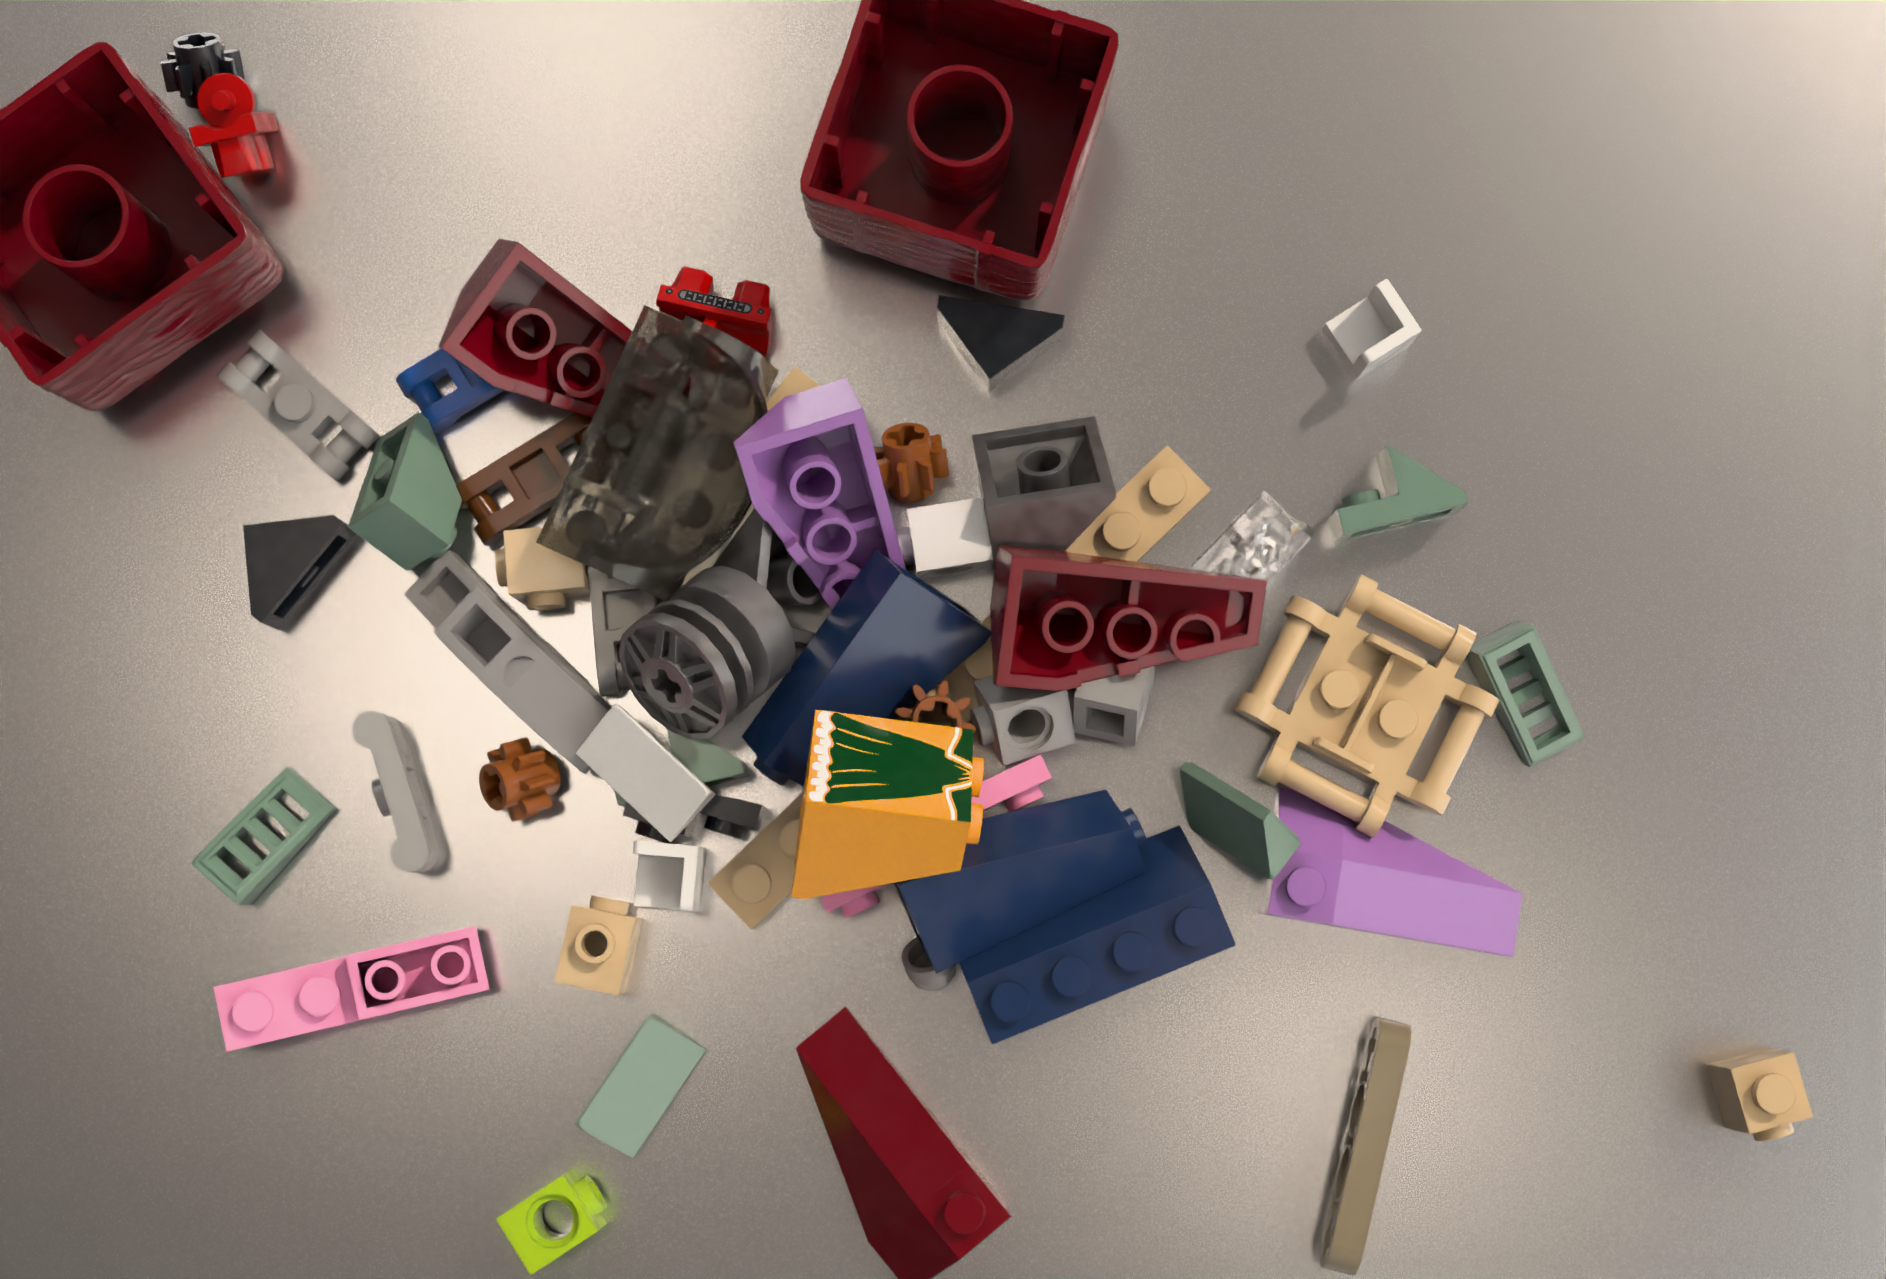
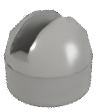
M917 937L911 940L903 949L901 956L903 966L908 978L917 988L926 991L941 990L951 982L956 974V965L936 974Z

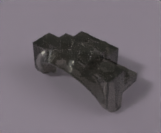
M644 305L536 543L667 601L682 586L687 573L712 556L731 537L752 503L733 442L768 412L767 396L779 371L759 352L718 329L689 316H685L682 321ZM691 375L689 399L682 395V392ZM628 514L634 517L632 521L621 532H619L626 518V515Z

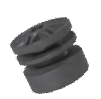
M725 566L703 569L674 592L666 601L655 606L648 614L637 620L622 634L619 648L622 672L634 697L653 719L671 732L690 739H706L714 736L750 705V702H754L791 671L796 654L793 630L778 602L764 586L746 573Z

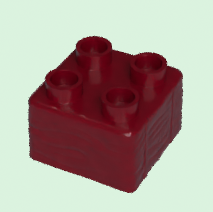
M861 0L840 68L831 87L800 178V192L802 193L805 211L813 231L817 236L831 243L855 249L858 252L869 253L881 259L948 281L973 286L978 290L989 291L1006 298L1024 301L1037 298L1048 283L1105 112L1119 48L1118 33L1101 23L1070 15L1061 10L1053 11L1022 0Z
M96 42L82 50L0 110V342L8 348L27 379L35 385L83 409L101 411L120 401L189 349L263 299L281 282L283 265L275 250L250 219L224 180L220 178L219 173L199 147H194L189 133L178 122L169 107L151 90L123 56L108 43Z

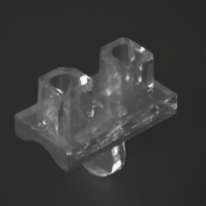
M1263 491L1242 514H1238L1229 523L1228 528L1190 565V569L1259 578L1268 582L1312 539L1313 528L1287 514L1272 496Z

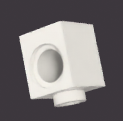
M983 497L907 509L909 527L897 528V534L905 566L915 564L917 577L925 580L992 569L993 556Z

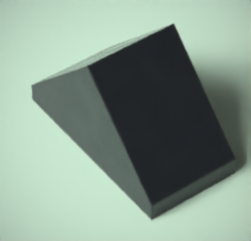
M939 295L937 323L988 392L1057 345L1061 340L1065 315Z
M335 515L243 525L251 615L260 623L279 630L357 535L348 528L349 524Z

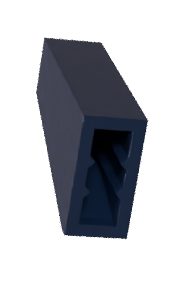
M875 550L795 661L791 671L785 675L742 735L744 741L757 756L753 765L762 774L779 785L785 786L788 780L791 779L804 786L815 709L896 720L899 716L894 713L895 708L904 707L909 709L917 702L912 694L911 686L917 684L926 694L985 644L991 636V630L967 608Z
M1105 789L982 818L978 845L966 843L961 871L896 882L894 886L914 933L937 974L1145 873L1146 869L1138 846L1146 843L1147 839L1133 810L1129 807L1120 811Z

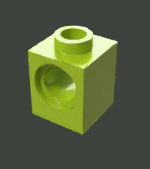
M572 1168L496 1218L527 1271L532 1275L605 1226L607 1222L601 1212L607 1209V1204L594 1181L588 1175L580 1179ZM547 1201H560L569 1207L573 1215V1226L569 1233L558 1234L547 1228L542 1216L543 1208Z

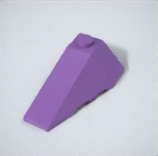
M847 378L784 397L733 442L752 505L764 521H767L784 543L786 550L798 565L800 564L832 610L875 550L905 568L864 410Z
M1277 788L1274 814L1299 837L1298 841L1301 845L1274 879L1263 877L1258 914L1514 957L1523 893L1387 821L1383 822L1378 833L1372 838L1355 829L1357 822L1293 789Z

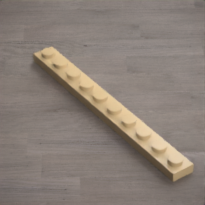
M1167 445L1116 493L1114 501L1065 552L1138 562L1210 493L1211 489ZM989 614L982 623L991 630ZM991 636L985 644L943 679L948 681L949 686L946 698L955 702L959 698L970 697L972 702L968 707L960 711L962 722L965 723L971 722L970 709L978 707L973 681L993 676ZM937 685L928 691L926 696H935ZM935 701L931 711H920L918 723L950 727L951 718L942 714L943 704ZM899 716L896 720L908 721V718ZM802 793L707 882L750 930H753L792 893Z

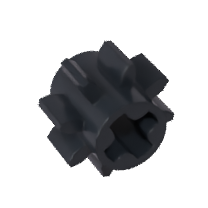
M192 33L175 39L173 41L174 52L166 53L168 60L160 62L166 91H180L181 98H184L186 106L199 109L198 92L200 86L207 78L217 73H231L245 79L239 49L226 50L220 35L215 33Z

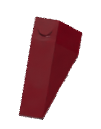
M499 238L461 289L438 346L491 386L676 446L681 445L715 397L704 386L522 244L511 240Z
M998 545L990 603L993 683L996 686L1064 691L1081 687V683L1115 675L1124 677L1141 673V669L1179 660L1188 662L1256 646L1259 641L1267 581L1259 578L1071 552Z
M846 1006L796 1047L867 1240L898 1279H932L962 1259L1011 1217L1010 1207Z

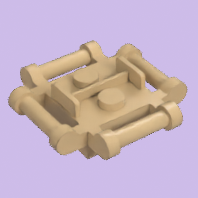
M1360 574L1337 617L1305 598L1296 595L1291 596L1283 612L1288 618L1250 693L1242 692L1234 709L1246 718L1276 733V738L1257 775L1258 779L1273 787L1280 782L1357 822L1355 829L1373 838L1385 821L1395 795L1439 816L1443 815L1451 799L1446 793L1483 719H1491L1500 700L1479 687L1455 678L1460 665L1474 643L1476 632L1460 624L1452 628L1378 590V582ZM1367 612L1441 650L1442 652L1435 666L1427 664V661L1378 635L1369 634L1357 628L1356 626L1363 613ZM1310 630L1324 636V639L1285 713L1276 708L1273 703ZM1443 699H1446L1460 706V709L1423 782H1420L1406 775ZM1295 747L1373 786L1368 799L1291 760L1290 758Z

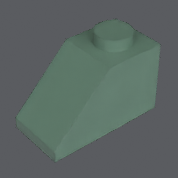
M417 412L377 440L348 525L349 529L406 571L429 557L434 559L440 557L450 548L457 535V528L454 526L462 502L429 420L420 412Z

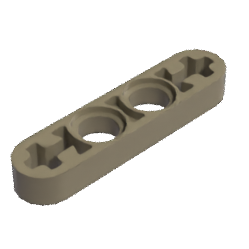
M1377 1017L1370 1030L1320 1249L1321 1268L1353 1276L1357 1273L1361 1264L1408 1060L1412 1036L1409 1024Z

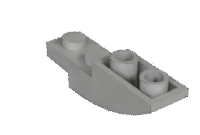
M448 549L429 566L403 595L435 628L432 633L497 698L581 773L587 774L592 768L576 752L611 707L548 642L538 638L457 553Z

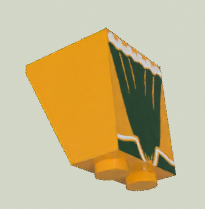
M815 709L800 806L791 898L809 899L961 871L966 843L978 845L983 817V804L971 803L972 797L979 798L984 770V758L973 757V729Z

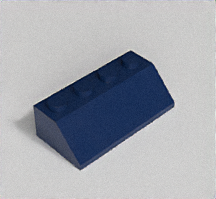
M1180 825L1146 838L1147 842L1138 846L1146 869L1145 873L959 963L991 1044L1236 946L1212 885Z

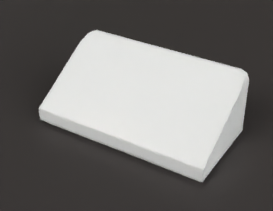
M617 703L605 714L576 752L589 767L669 842H672L716 795Z

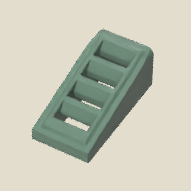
M1519 621L1512 622L1473 643L1466 657L1483 690L1500 700L1495 711L1526 766L1532 767L1585 738L1534 625ZM1516 649L1518 650L1520 656L1498 666L1497 659ZM1529 670L1533 679L1509 690L1506 682ZM1540 694L1543 695L1546 702L1523 714L1520 713L1517 706ZM1552 716L1556 718L1559 725L1532 739L1528 729Z
M287 766L206 845L191 863L234 903L238 905H251L337 808L291 767ZM285 792L309 813L302 822L278 802ZM267 812L290 832L283 841L260 821ZM248 833L254 836L271 852L264 859L260 858L242 841ZM230 853L251 871L244 879L224 862Z

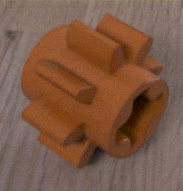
M901 423L891 426L882 434L883 447H873L884 489H888L890 496L898 501L915 502L923 500L935 491V478L949 477L947 449L942 448L941 435L930 436L929 430L921 424Z
M941 680L937 685L935 696H926L924 690L917 684L911 686L912 694L917 702L911 709L901 707L895 708L894 711L898 716L908 718L910 722H918L920 711H931L935 701L943 704L942 714L951 718L950 727L973 729V732L976 729L970 723L962 722L960 712L972 702L970 697L959 698L955 702L946 698L949 686L948 681Z
M523 737L502 743L500 748L487 752L490 763L483 765L480 769L479 786L482 796L490 808L495 811L508 808L510 819L512 822L538 815L541 810L553 806L550 795L555 794L559 789L560 771L555 758L548 750L540 748L531 751L529 738Z

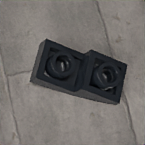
M715 795L699 813L707 815L704 828L741 839L744 827L760 831L767 808L749 801ZM626 803L622 816L638 820L635 830L636 834L672 844L629 803ZM698 814L680 834L691 837Z

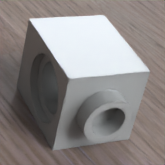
M993 676L973 681L978 707L970 709V719L972 725L976 727L975 736L981 746L990 744L1003 766L1076 743L1067 690L1049 691L996 686L993 683ZM1023 711L1020 715L1014 717L1016 714Z

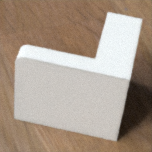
M1388 279L1375 285L1368 297L1326 322L1322 328L1355 380H1358L1407 349L1422 331Z
M634 841L633 854L639 855L634 906L700 912L706 848L692 845Z

